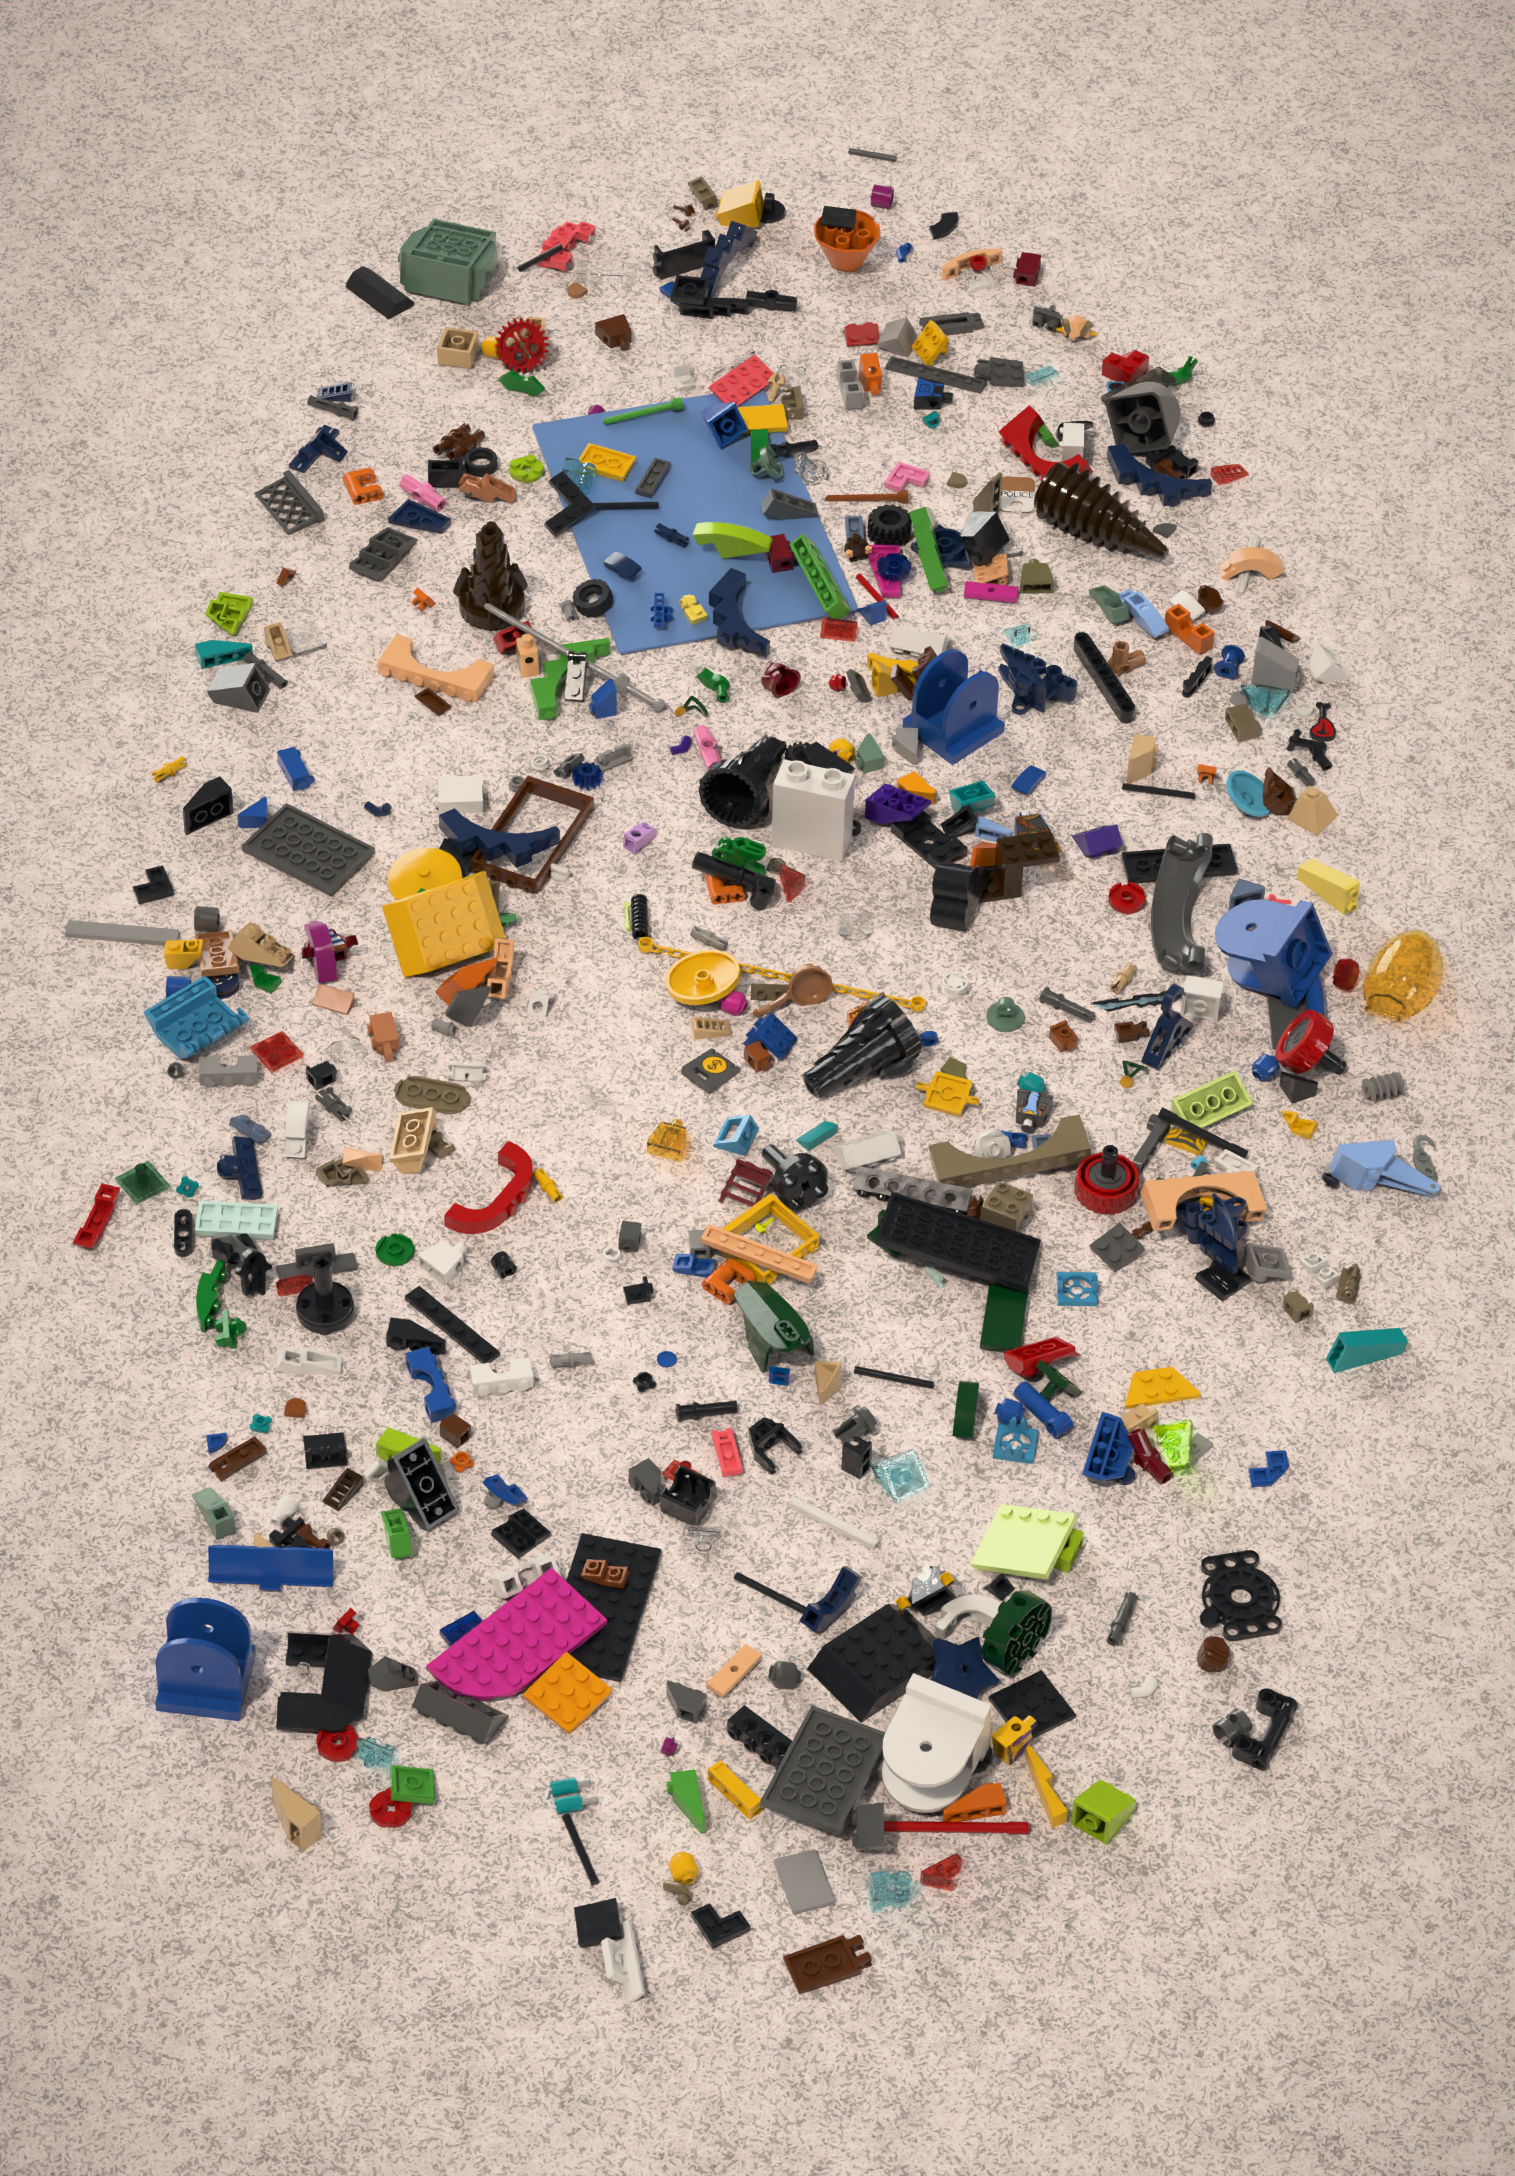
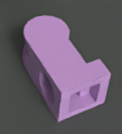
M645 822L636 825L624 834L623 848L636 855L641 847L655 838L657 830Z

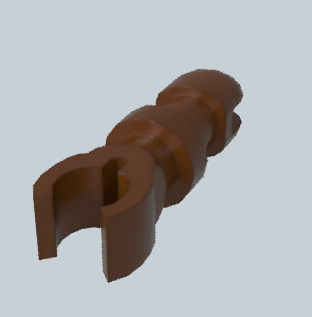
M1151 1222L1143 1223L1142 1227L1139 1229L1135 1228L1131 1234L1138 1240L1142 1239L1145 1233L1148 1234L1153 1230Z

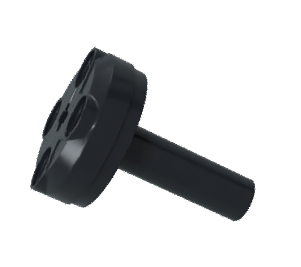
M773 1144L764 1147L762 1150L763 1159L776 1170L772 1181L773 1191L785 1206L793 1211H798L812 1205L819 1198L827 1194L829 1189L827 1185L828 1171L818 1158L808 1153H797L787 1157Z
M320 1256L313 1262L314 1283L306 1286L298 1295L296 1315L299 1322L306 1329L320 1335H330L332 1332L341 1330L350 1323L354 1315V1301L350 1291L345 1286L332 1280V1263L330 1258Z

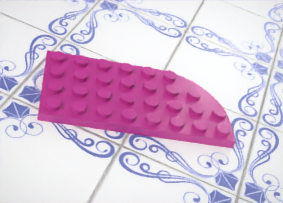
M550 1568L427 1664L426 1670L446 1689L453 1691L459 1696L465 1695L480 1701H492V1698L503 1696L507 1698L533 1684L565 1652L568 1654L572 1653L606 1626L607 1619L554 1569Z

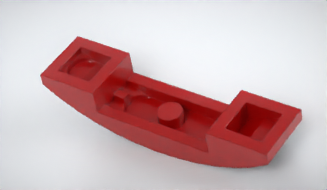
M101 1183L94 1197V1206L83 1228H79L73 1241L74 1245L92 1249L98 1243L113 1214L120 1187Z

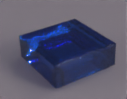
M770 1366L769 1383L783 1386L789 1385L790 1369Z

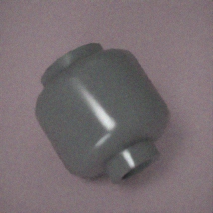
M776 1661L774 1665L770 1666L768 1678L776 1688L792 1689L796 1683L800 1682L801 1671L798 1670L794 1662Z

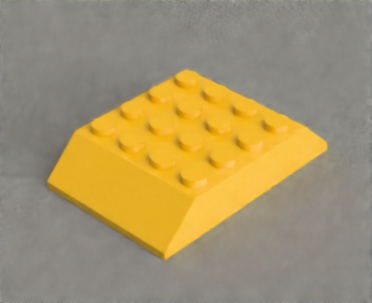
M486 871L382 905L404 977L430 972L491 951L495 946V938L506 939Z

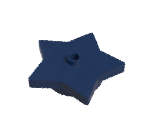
M938 525L935 533L944 568L970 569V559L960 537L961 533ZM916 541L911 543V550L918 554L919 547Z
M975 1637L960 1645L941 1638H936L932 1641L936 1662L931 1681L977 1699L980 1690L1000 1682L983 1662L979 1637Z

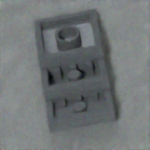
M387 527L369 538V545L359 551V557L350 562L349 569L379 581L390 573L416 544L417 539Z

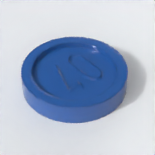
M663 1351L657 1356V1363L662 1367H672L677 1362L676 1355L671 1351Z

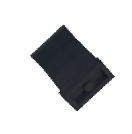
M709 230L702 231V241L666 252H662L658 245H655L652 255L654 275H658L663 280L703 268L705 265L703 261L708 246L715 248V238Z

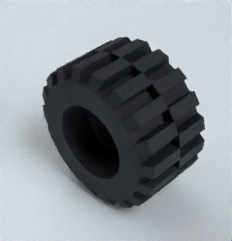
M886 504L878 506L877 509L874 508L868 517V538H870L871 542H874V545L904 546L905 542L908 543L909 538H911L912 520L910 514L906 509H902L901 506L897 507Z

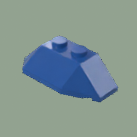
M1101 1412L1082 1475L1099 1481L1124 1477L1133 1448L1127 1436L1129 1433L1120 1417Z

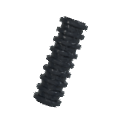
M636 894L631 898L632 937L634 939L648 937L647 897L643 894Z

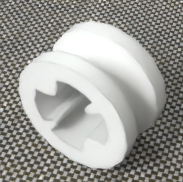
M609 1246L603 1250V1261L605 1263L616 1264L619 1262L620 1250L617 1247Z

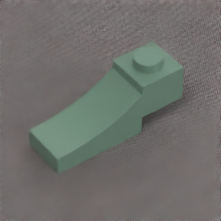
M1105 585L1089 589V595L1102 608L1106 619L1114 624H1120L1124 620L1130 619L1128 605L1120 601V594Z

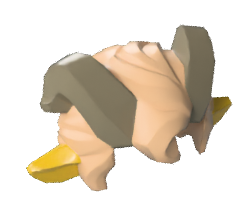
M1080 315L1063 318L1061 321L1063 326L1056 328L1064 336L1069 335L1072 341H1075L1077 337L1088 339L1089 336H1096L1098 334L1091 329L1094 326L1093 323Z

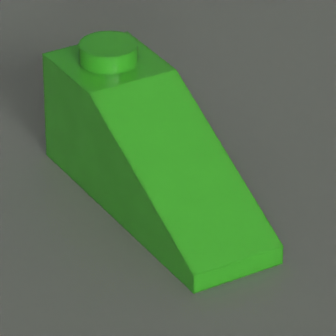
M401 1508L381 1511L391 1558L403 1559L408 1555H412L410 1533Z
M696 1770L670 1772V1781H666L667 1793L672 1794L673 1802L700 1833H705V1818Z

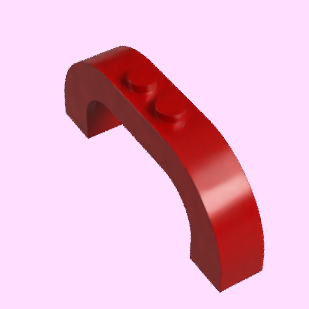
M508 1140L498 1152V1164L511 1170L515 1176L495 1200L485 1208L469 1209L454 1203L444 1215V1226L459 1233L480 1234L497 1228L509 1215L513 1216L517 1206L526 1201L533 1183V1165L528 1153L519 1145Z

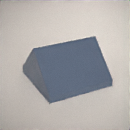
M1239 878L1230 895L1228 911L1247 901L1264 900L1265 887Z

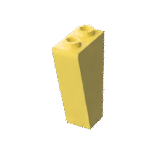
M1312 858L1298 867L1297 879L1341 914L1351 913L1357 908L1360 887L1358 880Z

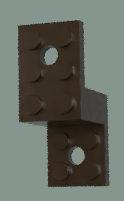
M1051 831L996 839L994 870L989 871L990 877L979 903L1021 897L1023 867L1059 862L1060 856Z

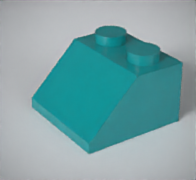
M983 780L949 790L951 807L954 813H957L968 804L973 812L984 811L986 808L992 807L995 799V793Z

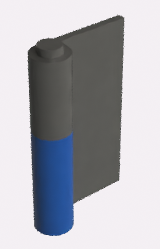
M1319 975L1296 1008L1283 1005L1280 996L1266 993L1272 1049H1276L1285 1029L1302 1012L1310 1009L1315 1010L1327 1019L1323 982Z

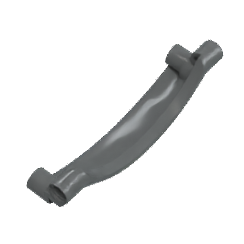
M1208 833L1199 834L1196 842L1190 839L1185 841L1175 835L1171 836L1166 844L1158 872L1151 908V937L1157 962L1172 971L1181 969L1189 973L1200 971L1204 968L1205 948L1197 946L1191 933V913L1197 889L1212 858L1213 837Z

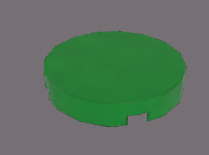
M395 1233L388 1237H382L377 1242L375 1251L376 1257L380 1262L389 1266H401L413 1258L415 1248L409 1237Z

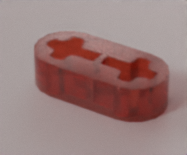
M308 1274L292 1276L278 1280L276 1282V1289L279 1296L298 1294L302 1289L314 1282L312 1276Z

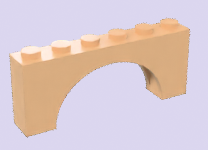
M398 634L395 635L378 660V672L384 676L395 677L400 681H408L416 686L430 688L432 691H440L451 697L456 696L467 702L472 701L476 703L494 676V664L479 659L469 667L457 671L429 669L419 664L411 655L413 639Z
M1239 1171L1216 1175L1205 1174L1202 1176H1186L1184 1178H1167L1164 1180L1152 1179L1145 1181L1140 1192L1153 1231L1173 1228L1177 1219L1176 1206L1181 1202L1194 1197L1212 1198L1213 1193L1217 1194L1223 1201L1233 1197L1245 1199L1247 1207L1241 1214L1244 1222L1260 1221L1267 1211V1206L1254 1171ZM1240 1203L1234 1204V1206H1240V1205H1241Z

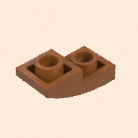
M587 1559L581 1576L597 1584L624 1588L629 1570L628 1567L608 1566L606 1560Z

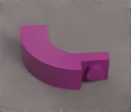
M312 921L309 924H304V931L311 947H313L314 974L318 983L337 980L335 955L327 924H323L322 921Z

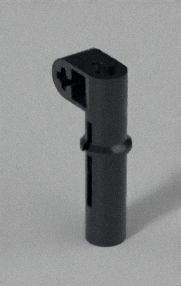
M697 851L694 857L692 869L728 881L735 886L740 885L752 890L750 896L751 906L757 910L766 909L773 896L776 879L746 869L744 865L738 866Z

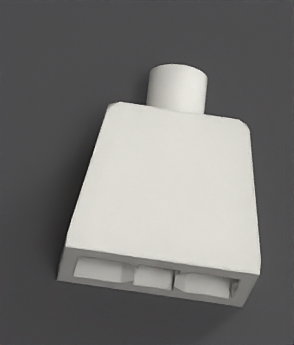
M441 1241L418 1254V1266L445 1286L464 1266L463 1254L467 1251L466 1247L460 1242L453 1247L446 1241Z

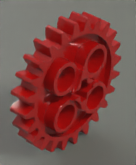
M520 317V322L514 318V324L508 321V327L502 326L504 331H498L501 337L495 338L499 341V344L495 345V347L500 349L496 351V354H501L499 360L504 359L503 366L509 364V370L515 367V372L519 368H521L522 373L525 372V368L531 372L532 366L538 369L536 364L543 365L541 359H547L544 353H549L545 349V347L550 346L549 343H545L549 337L543 336L546 330L540 331L542 325L536 327V321L530 324L529 318H527L526 322H524L522 317ZM523 329L529 330V336L527 338H523L521 336V331ZM514 332L518 334L521 342H526L524 347L530 354V359L527 357L524 349L518 347L520 342L515 337ZM509 338H513L515 340V344L513 347L507 346V340ZM533 343L538 345V350L535 353L530 351V345ZM518 352L524 355L521 362H518L515 358Z

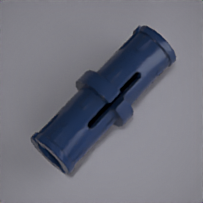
M658 523L655 527L659 530L655 529L654 532L665 537L667 541H673L682 547L688 545L686 541H689V537L678 533L676 529H670L661 523Z

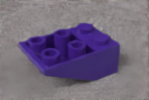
M884 784L865 799L864 818L879 824L913 820L931 805V801L922 796L909 793L906 790L893 787L890 784Z

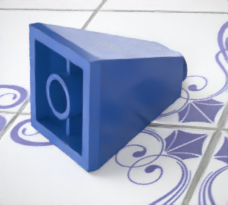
M735 402L711 404L700 412L720 449L748 430Z

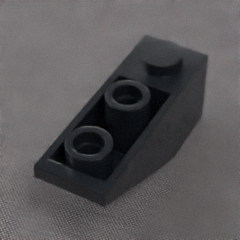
M390 1318L386 1334L387 1347H391L394 1350L407 1349L408 1341L411 1340L409 1347L411 1351L421 1349L423 1342L430 1345L431 1354L439 1355L442 1352V1354L446 1355L445 1339L412 1320Z

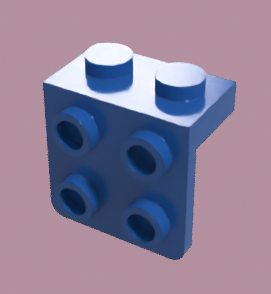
M771 1012L764 1019L760 1017L753 1024L755 1028L752 1027L745 1034L747 1038L743 1044L748 1046L760 1040L778 1059H782L797 1041V1037Z

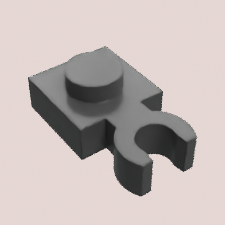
M582 753L571 754L553 771L556 777L560 775L563 777L569 770L574 771L581 766L580 763L585 760V757Z

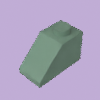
M871 733L865 736L857 750V758L855 759L857 768H861L864 774L884 768L885 756Z

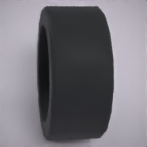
M478 447L466 453L465 469L470 475L483 477L486 473L492 475L497 470V455L493 450ZM487 459L490 463L481 466L473 464L472 461Z

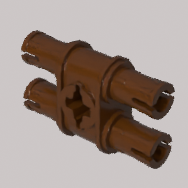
M463 423L459 428H454L449 434L443 436L441 441L433 447V451L436 455H442L446 450H449L447 453L449 460H457L460 456H465L469 450L476 448L477 443L485 438V433L483 430L477 429L473 434H468L471 428L468 424Z

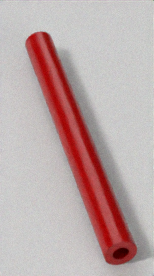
M862 574L856 575L859 583L877 602L884 600ZM887 603V614L893 620H895V617L899 618V615Z

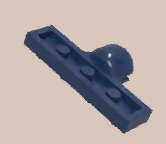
M234 1136L232 1139L234 1155L223 1154L219 1157L217 1174L221 1178H236L239 1181L241 1199H261L262 1190L253 1139Z

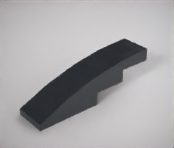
M705 298L704 305L680 303V315L713 319L714 315L731 317L732 313L748 315L750 299Z

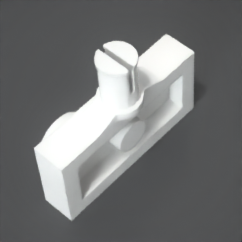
M1227 1149L1215 1160V1166L1226 1171L1225 1173L1254 1171L1256 1174L1258 1171V1165Z

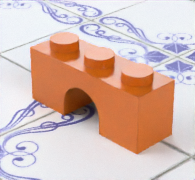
M1180 604L1166 610L1165 622L1170 632L1199 655L1213 648L1215 632L1204 623L1194 627L1190 619L1191 613Z

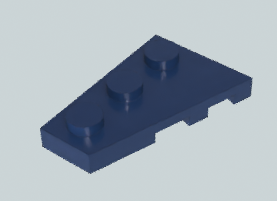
M408 499L388 517V523L442 533L451 524V518Z

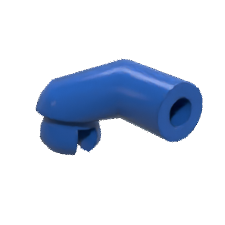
M909 242L901 245L896 250L899 263L906 262V255L911 252L912 245Z

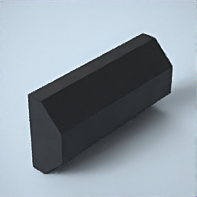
M365 266L353 271L346 282L347 289L388 320L414 306V301Z

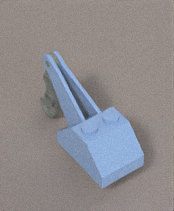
M1419 1135L1413 1141L1414 1151L1412 1160L1415 1169L1394 1156L1397 1150L1394 1140L1339 1144L1329 1165L1332 1176L1354 1190L1368 1191L1379 1183L1428 1197H1435L1440 1189L1439 1184L1434 1181L1436 1173L1430 1156L1423 1150L1420 1144L1421 1141H1428L1431 1146L1435 1145L1434 1141L1426 1135Z

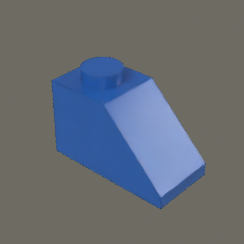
M608 679L591 695L589 711L590 714H594L596 719L617 715V690L612 679Z

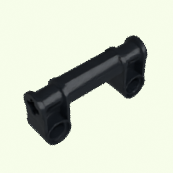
M1269 1688L1260 1690L1256 1702V1710L1263 1715L1271 1717V1720L1260 1741L1248 1735H1238L1234 1740L1232 1756L1238 1761L1251 1765L1253 1768L1261 1771L1266 1770L1269 1758L1274 1755L1280 1740L1292 1720L1291 1715L1293 1711H1296L1298 1708L1297 1701Z

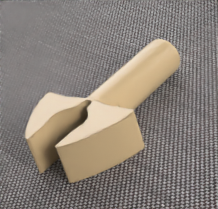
M777 372L768 379V383L772 385L768 395L769 403H773L780 387L786 388V378L783 374H781L779 381H777L779 378Z

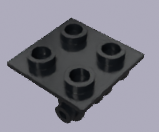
M344 1432L303 1436L306 1469L347 1465Z

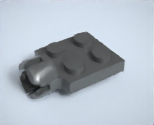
M990 357L989 360L977 359L976 362L978 364L974 368L975 378L989 380L990 384L1024 387L1023 361Z

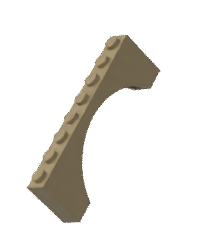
M1080 1114L1061 1118L1057 1129L1046 1142L1022 1155L998 1159L982 1158L967 1154L951 1145L948 1141L929 1145V1154L937 1182L970 1187L972 1185L1079 1164L1091 1155V1147Z

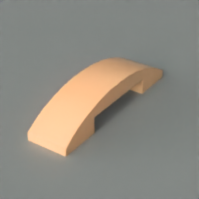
M981 249L959 255L942 267V280L945 281L958 277V271L971 268V257L976 255L987 259L986 267L1002 263V250Z

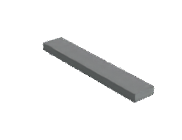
M68 920L65 930V937L162 946H165L166 941L178 940L180 934L179 929Z

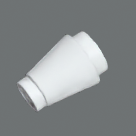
M287 1495L280 1498L271 1522L281 1527L283 1521L288 1517L290 1518L297 1511V1501Z

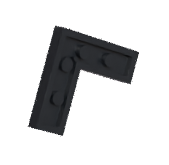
M563 471L549 480V484L569 504V506L544 523V526L555 538L596 510V506Z

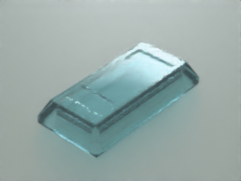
M1048 365L1026 373L1024 379L1031 386H1035L1059 377L1060 374L1052 365Z

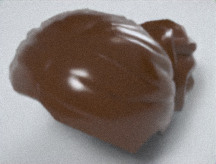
M1207 585L1200 586L1197 602L1206 612L1214 613L1219 611L1224 601L1221 599L1218 590Z

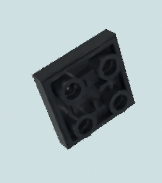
M616 1898L574 1907L580 1948L599 1944L605 1938L612 1940L623 1938Z

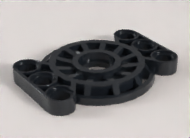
M1253 1550L1208 1556L1202 1559L1201 1562L1202 1573L1209 1576L1202 1589L1203 1605L1205 1609L1208 1608L1205 1598H1209L1210 1607L1218 1610L1222 1619H1219V1623L1224 1625L1223 1636L1228 1641L1270 1636L1281 1631L1282 1620L1276 1616L1280 1604L1279 1589L1269 1575L1256 1568L1259 1564V1555ZM1247 1557H1251L1255 1560V1562L1247 1563L1244 1559ZM1233 1561L1236 1565L1229 1567L1224 1562ZM1213 1564L1216 1568L1208 1570L1205 1568V1565ZM1208 1583H1209V1584H1210V1590H1208V1591L1205 1592L1206 1587H1207V1585H1208ZM1236 1590H1244L1250 1594L1251 1600L1239 1603L1231 1598V1594ZM1273 1601H1277L1276 1607H1275V1609L1273 1610V1609H1272V1602H1273ZM1273 1622L1276 1623L1278 1627L1272 1629L1269 1628L1267 1624ZM1255 1626L1258 1630L1251 1632L1247 1630V1627ZM1234 1629L1238 1633L1230 1635L1227 1633V1630Z

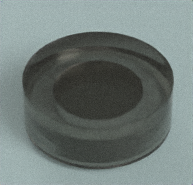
M772 858L768 863L767 870L770 874L783 875L787 866L784 860Z

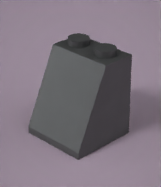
M256 663L219 667L207 689V693L215 704L259 713L271 689Z

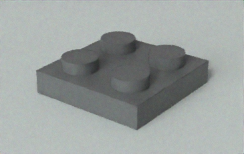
M1120 1222L1089 1245L1090 1249L1114 1273L1145 1251L1144 1246Z

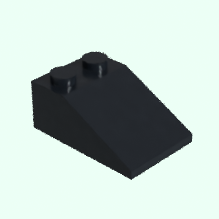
M221 776L204 783L183 807L184 833L186 835L233 814L232 788Z

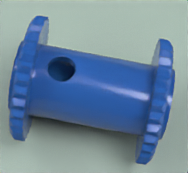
M1226 645L1221 650L1223 660L1215 664L1214 671L1217 676L1233 680L1238 675L1236 664L1244 661L1245 654L1236 645Z

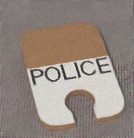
M1002 477L1000 509L1003 512H1013L1011 504L1019 502L1023 505L1021 513L1033 512L1035 481L1029 477Z

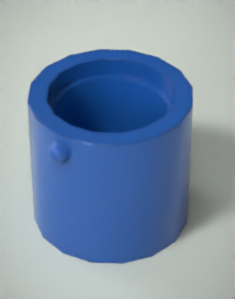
M167 976L166 998L191 984V977Z

